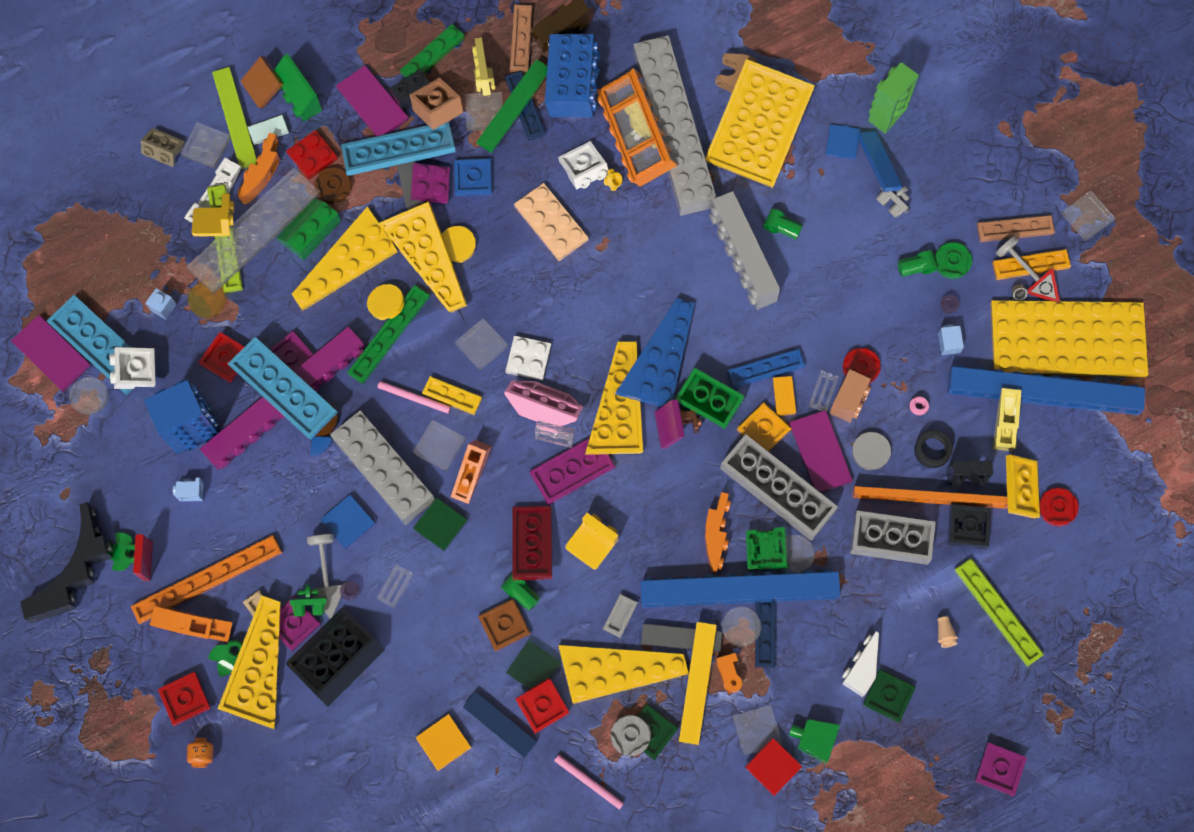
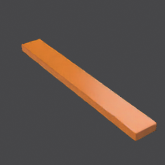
M854 486L852 490V497L857 499L1008 508V498L1005 496Z
M272 535L132 605L131 608L137 622L142 624L150 620L154 606L172 609L282 554V551L275 536Z

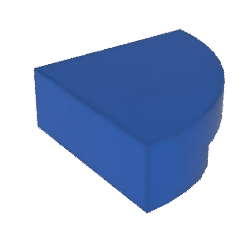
M314 436L312 438L310 455L318 456L331 446L333 439L330 437Z

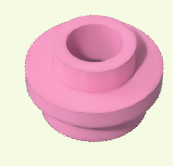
M917 396L911 400L909 407L913 414L924 415L929 409V403L924 397ZM916 404H921L922 409H917Z

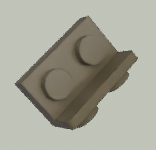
M154 128L141 139V153L171 167L175 165V157L185 147V141Z

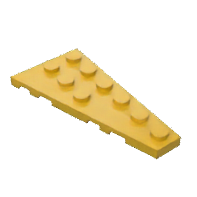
M368 207L365 208L292 293L293 298L302 311L397 253V249Z
M617 342L585 455L643 453L640 401L615 395L637 360L636 342Z

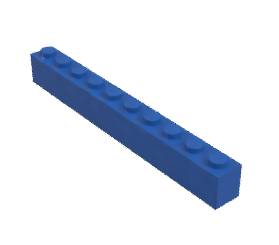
M964 365L952 367L948 377L947 394L999 400L1001 389L1006 388L1021 390V402L1131 415H1140L1144 411L1145 388H1141L1136 384L1123 386L1117 382L1105 384L1100 383L1098 380L1087 382L1081 381L1079 378L1043 377L1042 374L1024 375L1023 372L1019 371L1006 373L1001 369L993 371L985 370L982 367L970 369Z
M832 569L822 570V573L805 570L802 571V574L785 571L782 572V575H774V572H765L761 576H755L754 573H744L743 576L735 577V574H724L723 577L716 578L715 575H704L703 578L684 576V579H676V577L670 576L664 577V580H656L654 577H649L641 581L642 608L772 602V599H775L776 602L839 599L840 597L839 572H833Z

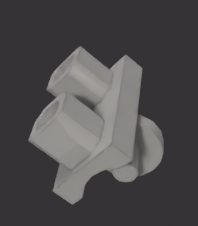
M906 186L896 191V195L892 191L883 192L882 190L876 198L883 206L890 200L895 203L888 210L895 218L904 212L907 214L910 211L900 200V198H903L905 201H908L910 198L906 194L908 191Z

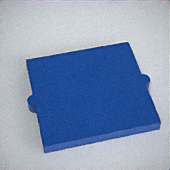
M830 124L825 155L836 156L839 159H842V157L856 159L859 140L857 136L860 129L847 127V125L838 126Z

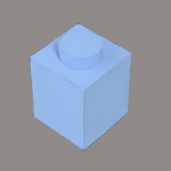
M157 288L145 303L150 311L165 320L177 305L172 297Z
M948 324L940 329L938 337L941 355L961 353L964 347L960 326Z

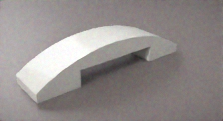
M224 158L215 172L216 177L209 187L225 184L227 193H229L237 179L241 166ZM207 190L197 204L194 203L184 217L192 223L193 210L195 208H210Z

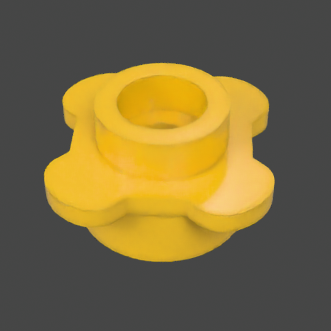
M609 169L608 175L604 179V184L608 185L612 191H615L622 183V176L620 173L614 172V169Z

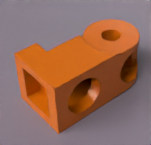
M736 653L717 658L715 661L725 690L729 693L738 692L742 687V680L737 675L733 664L738 661Z

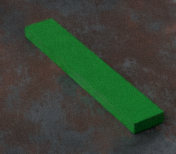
M537 59L534 61L477 140L479 146L493 153L547 78V65Z
M414 285L404 298V307L396 317L389 318L347 374L363 385L430 298V294Z

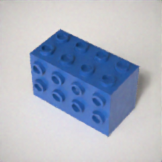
M550 34L545 104L550 117L593 118V113L597 110V100H595V94H598L596 78H599L597 61H600V50H598V41H595L594 34Z
M188 380L178 381L173 387L158 390L155 395L144 399L158 434L176 454L186 450L191 451L197 448L199 444L209 442L218 434L217 429L220 427L211 413L212 409L208 401L197 390L195 384L191 385Z

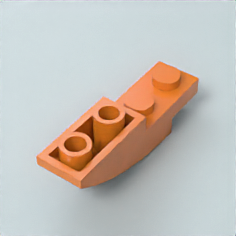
M268 134L267 139L265 138L263 141V151L257 158V165L250 164L249 168L245 170L243 185L238 189V197L242 204L246 205L266 187L279 165L280 158L276 152L279 140L276 134Z
M721 492L717 510H708L705 527L706 555L711 571L714 574L717 573V569H722L724 558L721 557L722 550H727L729 539H725L727 533L719 531L724 530L726 519L723 518L724 511H729L731 503L728 500L729 494Z
M154 606L150 625L186 635L228 642L233 622Z

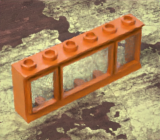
M632 68L630 72L601 89H597L599 95L597 100L604 108L603 115L610 123L609 130L617 141L615 146L622 154L621 161L628 169L627 176L630 182L641 187L678 165L677 162L671 159L669 155L671 149L663 140L665 134L656 123L659 119L650 108L653 104L644 93L647 91L645 85L639 80L642 78V75Z

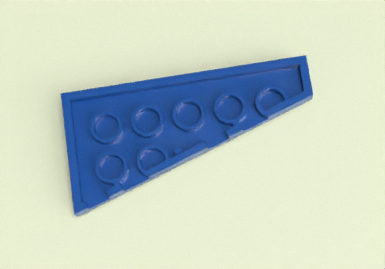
M676 298L615 395L659 407L673 400L695 303Z

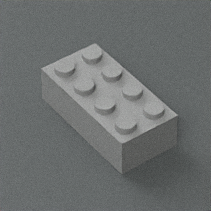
M856 511L853 520L850 554L928 565L932 560L935 522Z

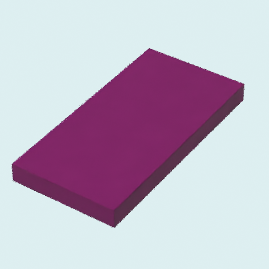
M365 65L336 85L338 91L376 137L391 133L409 120L408 116Z
M39 315L11 340L62 392L91 366Z
M826 410L789 422L811 484L816 490L822 493L852 483L853 480Z
M590 438L529 471L548 505L615 469V465L608 454L585 455Z

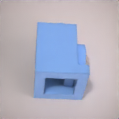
M196 478V481L193 479H182V482H176L173 485V495L179 501H203L204 482L200 478Z

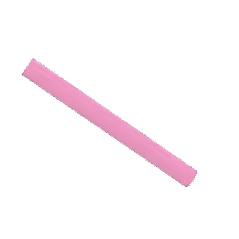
M380 381L378 384L379 389L449 414L451 406Z
M561 755L557 756L555 759L556 763L620 810L624 802Z

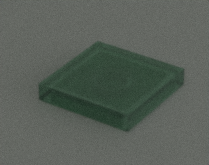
M528 640L506 674L530 689L547 678L551 679L561 665V662Z

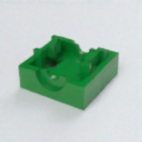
M785 527L774 528L768 531L746 530L749 571L789 568L788 537ZM780 541H781L782 553H780ZM757 547H760L761 554H756L755 557V553H758Z

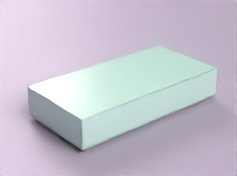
M282 115L248 127L254 145L263 143L269 133L276 134L277 137L289 133Z

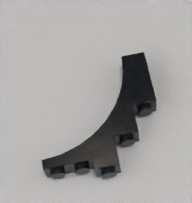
M88 502L79 504L81 514L80 535L76 549L67 566L46 588L20 601L24 620L34 623L75 610L77 596L73 590L95 584L94 577L96 574L92 565L113 558V544L111 540L102 535L101 527L99 524L97 525L96 520L98 512Z

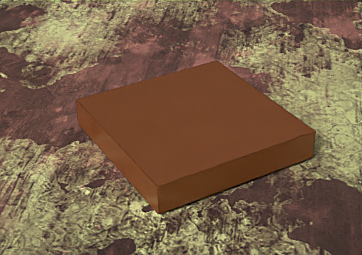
M260 56L240 81L258 108L262 109L283 85V82L265 56Z
M514 599L478 616L495 652L531 635Z

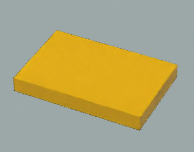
M1007 455L1008 513L1034 519L1040 518L1037 461L1015 455Z

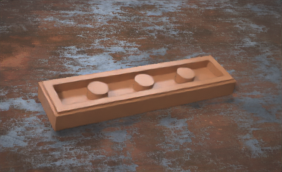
M514 5L510 72L512 73L518 71L526 73L529 70L532 5Z
M1052 215L977 223L979 242L1007 240L1015 235L1017 238L1053 235L1055 233Z

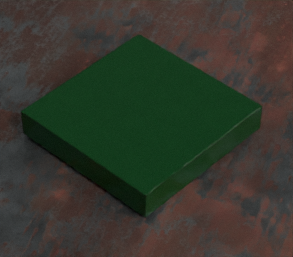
M436 498L413 527V530L445 552L468 520Z
M879 669L862 706L894 722L900 723L916 686Z
M646 704L637 717L642 718L648 724L651 732L650 742L643 753L655 761L679 728Z

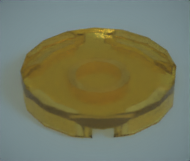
M210 281L195 285L188 295V305L191 311L196 316L204 319L219 315L226 304L223 289L218 284Z

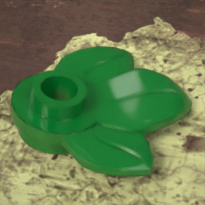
M116 533L115 540L117 544L113 545V558L110 560L114 561L112 570L123 571L131 563H134V557H131L130 553L135 551V544L132 537L128 534Z
M231 640L227 645H217L209 653L208 659L218 661L217 669L220 677L232 673L243 644L241 641ZM237 646L239 648L238 653H232L231 648Z

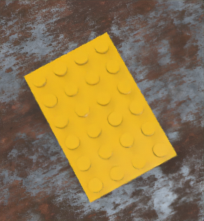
M746 59L706 155V162L773 188L815 85Z

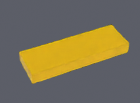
M431 376L422 392L427 397L474 416L482 401V397Z

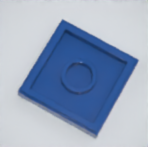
M491 158L454 160L455 196L492 195Z
M351 495L347 496L320 519L345 549L375 525V522Z

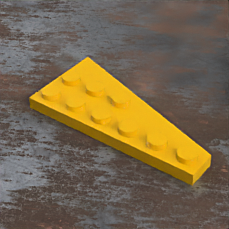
M429 202L378 223L450 313L468 306Z
M261 595L218 709L275 729L281 602Z
M558 645L573 704L689 674L684 654Z

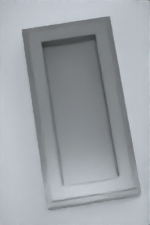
M620 594L603 630L621 638L638 602Z

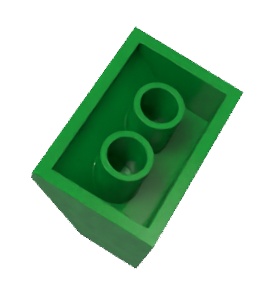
M287 53L274 71L283 82L280 89L284 93L282 97L287 104L291 103L293 106L291 109L297 118L300 117L305 122L320 113L322 109L316 93Z
M313 198L276 239L305 261L341 220L338 213L329 205Z
M694 368L675 400H678V403L725 429L744 402V395Z

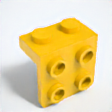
M222 194L221 208H195L193 210V236H230L231 225H234V217L231 214L234 213V201H230V194Z
M586 513L582 518L583 523L565 547L568 552L595 570L618 542L619 537L618 531L610 525L606 527L601 523L602 520L597 515Z

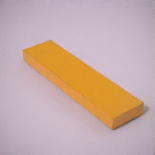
M1067 249L1020 256L1036 274L1048 272L1051 268L1054 271L1071 267ZM1014 257L994 260L992 262L996 280L1030 275Z

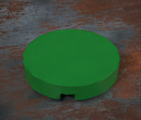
M957 242L944 244L937 250L934 257L938 267L937 271L949 279H958L965 276L972 265L971 253L963 244Z

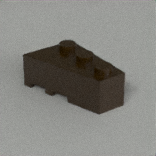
M574 0L567 6L561 5L559 7L561 10L554 16L549 14L531 28L532 37L543 53L549 51L550 34H583L588 30L589 10L582 0Z

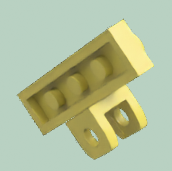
M475 38L476 46H472L476 69L474 74L477 92H481L482 88L483 96L491 95L489 82H491L492 90H495L492 67L486 68L482 38Z

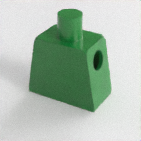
M807 719L804 728L792 724L789 736L800 739L797 746L799 750L827 764L840 725Z

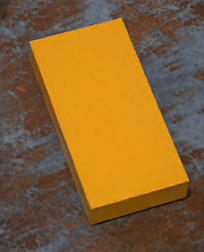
M792 376L773 378L776 414L778 416L795 415L796 407Z

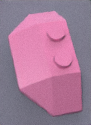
M512 380L505 391V396L519 415L553 428L575 422L583 409V406L578 404L570 394L535 381L518 382L517 380Z

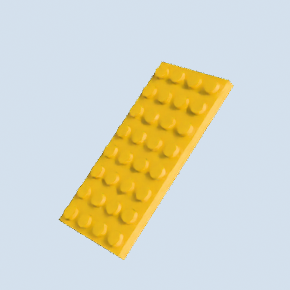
M991 301L993 370L1001 369L1006 373L1019 371L1023 372L1024 375L1042 374L1043 376H1148L1144 303L1060 301V304L1056 301Z

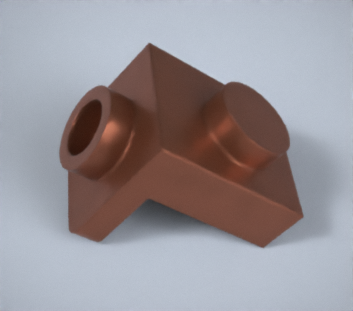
M680 410L682 424L692 423L694 434L698 433L699 427H701L700 415L696 416L694 411Z

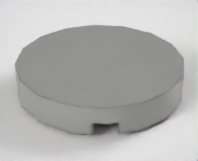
M867 432L861 434L855 440L852 454L854 461L859 467L865 470H878L887 464L891 456V447L883 435L876 432Z
M627 715L619 718L614 723L611 729V741L613 747L619 753L625 756H635L641 754L648 747L651 732L648 724L642 718Z

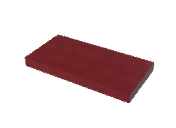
M551 506L512 507L513 580L552 579Z

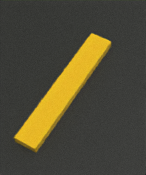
M701 622L696 624L679 742L699 745L717 625Z

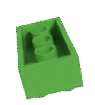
M902 62L897 67L893 66L888 73V78L886 80L882 79L876 87L877 91L874 94L875 99L871 104L873 107L869 111L870 117L868 121L886 134L908 109L919 75Z

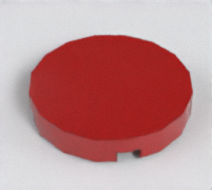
M855 348L848 352L842 365L845 377L850 369L870 378L869 384L876 380L881 369L880 359L875 352L867 348Z
M1060 487L1051 488L1039 500L1040 515L1050 525L1066 526L1078 514V501L1067 489Z

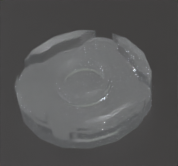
M85 377L73 384L70 389L69 400L77 412L83 415H92L105 407L109 394L107 387L100 380L94 377Z
M800 535L788 536L789 568L782 570L793 571L794 574H800L802 571L808 570L815 558L812 543ZM780 541V553H782L781 541Z
M742 606L731 609L722 621V633L733 645L739 647L749 646L760 636L762 629L761 620L753 610Z

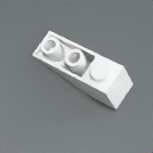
M875 632L873 636L868 635L863 643L866 646L863 652L858 651L853 659L856 662L853 668L848 667L842 676L845 679L842 684L861 697L866 694L876 678L878 632Z

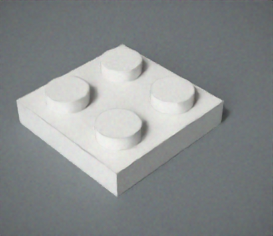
M514 336L506 373L543 381L551 343Z

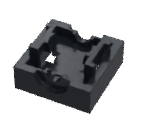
M992 460L953 461L946 471L947 484H952V487H958L964 483V480L968 479L971 483H979L980 487H985L993 475Z
M952 504L949 510L947 545H969L978 549H987L990 540L991 508ZM957 519L958 522H963L961 525L962 529H959V523H957ZM984 524V533L982 535V525Z

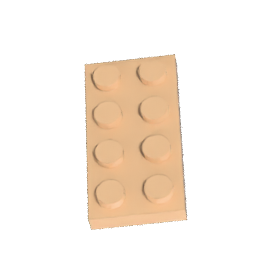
M544 183L514 204L518 212L558 261L588 241L587 235Z

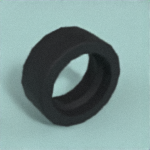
M939 430L924 432L918 438L914 447V454L917 460L928 468L943 466L950 459L953 452L951 439ZM935 438L943 443L945 453L940 459L931 460L924 455L922 446L926 440Z

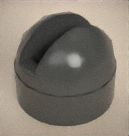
M1017 284L1012 287L1011 295L1016 301H1022L1027 297L1028 292L1023 285Z

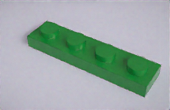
M451 24L400 70V73L407 78L421 70L425 75L465 39L464 34Z

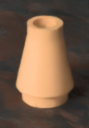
M949 617L938 618V643H941L943 648L955 646L958 637Z

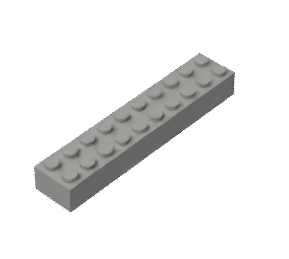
M669 35L633 44V55L638 72L642 75V78H640L641 83L647 89L644 93L653 104L650 108L659 119L656 123L665 134L663 140L671 149L669 155L678 165L667 171L679 214L682 216L710 209L712 207V199L716 198V194Z

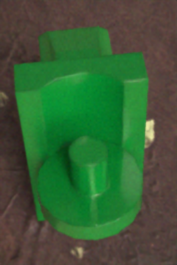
M306 584V590H298V596H306V598H293L290 600V606L293 607L294 616H305V605H313V615H323L327 597H311V595H318V589H310V584Z

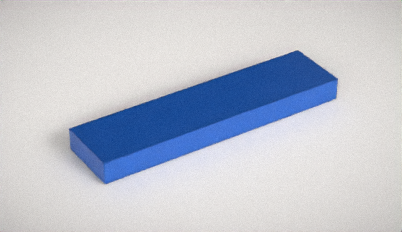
M876 131L859 132L857 137L883 192L901 190L902 184Z
M798 348L729 369L727 374L732 389L805 368V363Z

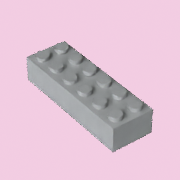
M732 191L712 199L711 214H709L710 220L718 228L717 235L726 245L724 246L725 252L733 260L732 266L736 273L739 272L741 286L743 289H747L749 293L747 297L750 304L754 305L756 310L777 302L780 288L734 192Z
M361 411L357 412L330 434L333 441L404 525L412 521L435 500L430 491Z
M745 435L721 463L720 469L810 541L816 537L838 508L837 505L748 435Z

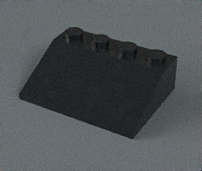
M342 607L285 664L329 707L385 649Z

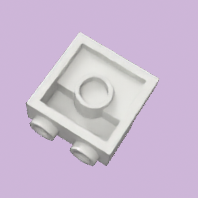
M591 141L558 157L560 164L567 172L568 178L576 189L587 188L590 182L596 179L602 180L608 174L607 163Z
M115 347L113 354H110V365H114V372H110V383H114V389L155 387L154 348Z

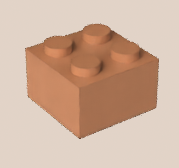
M441 78L410 94L413 111L433 130L463 113L460 96Z
M849 369L829 414L851 423L852 418L857 419L864 404L862 402H865L872 387L868 385L871 379Z

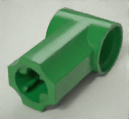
M776 209L770 210L763 225V228L770 233L777 234L779 232L797 240L803 227L802 223L785 217L784 213Z
M931 250L921 252L915 257L898 260L897 262L901 277L917 273L930 274L938 270L933 251Z
M513 574L500 586L511 598L514 597L528 611L533 609L540 601V598L526 585L524 580H513Z

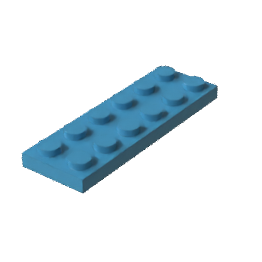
M449 121L434 130L429 126H423L341 144L347 176L456 152Z
M75 295L47 320L59 334L109 380L110 372H114V365H110V354H113L115 347L131 348ZM133 389L120 390L127 396Z
M256 337L228 363L235 372L309 440L337 414V411Z

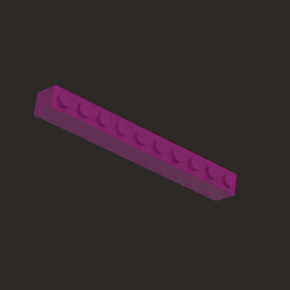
M347 327L293 372L317 392L320 385L324 382H329L337 371L345 369L349 361L353 358H358L365 349L364 344ZM262 397L202 446L200 450L217 470L223 469L230 464L232 458L241 455L249 444L257 442L261 434L265 431H270L279 419H284L285 417Z

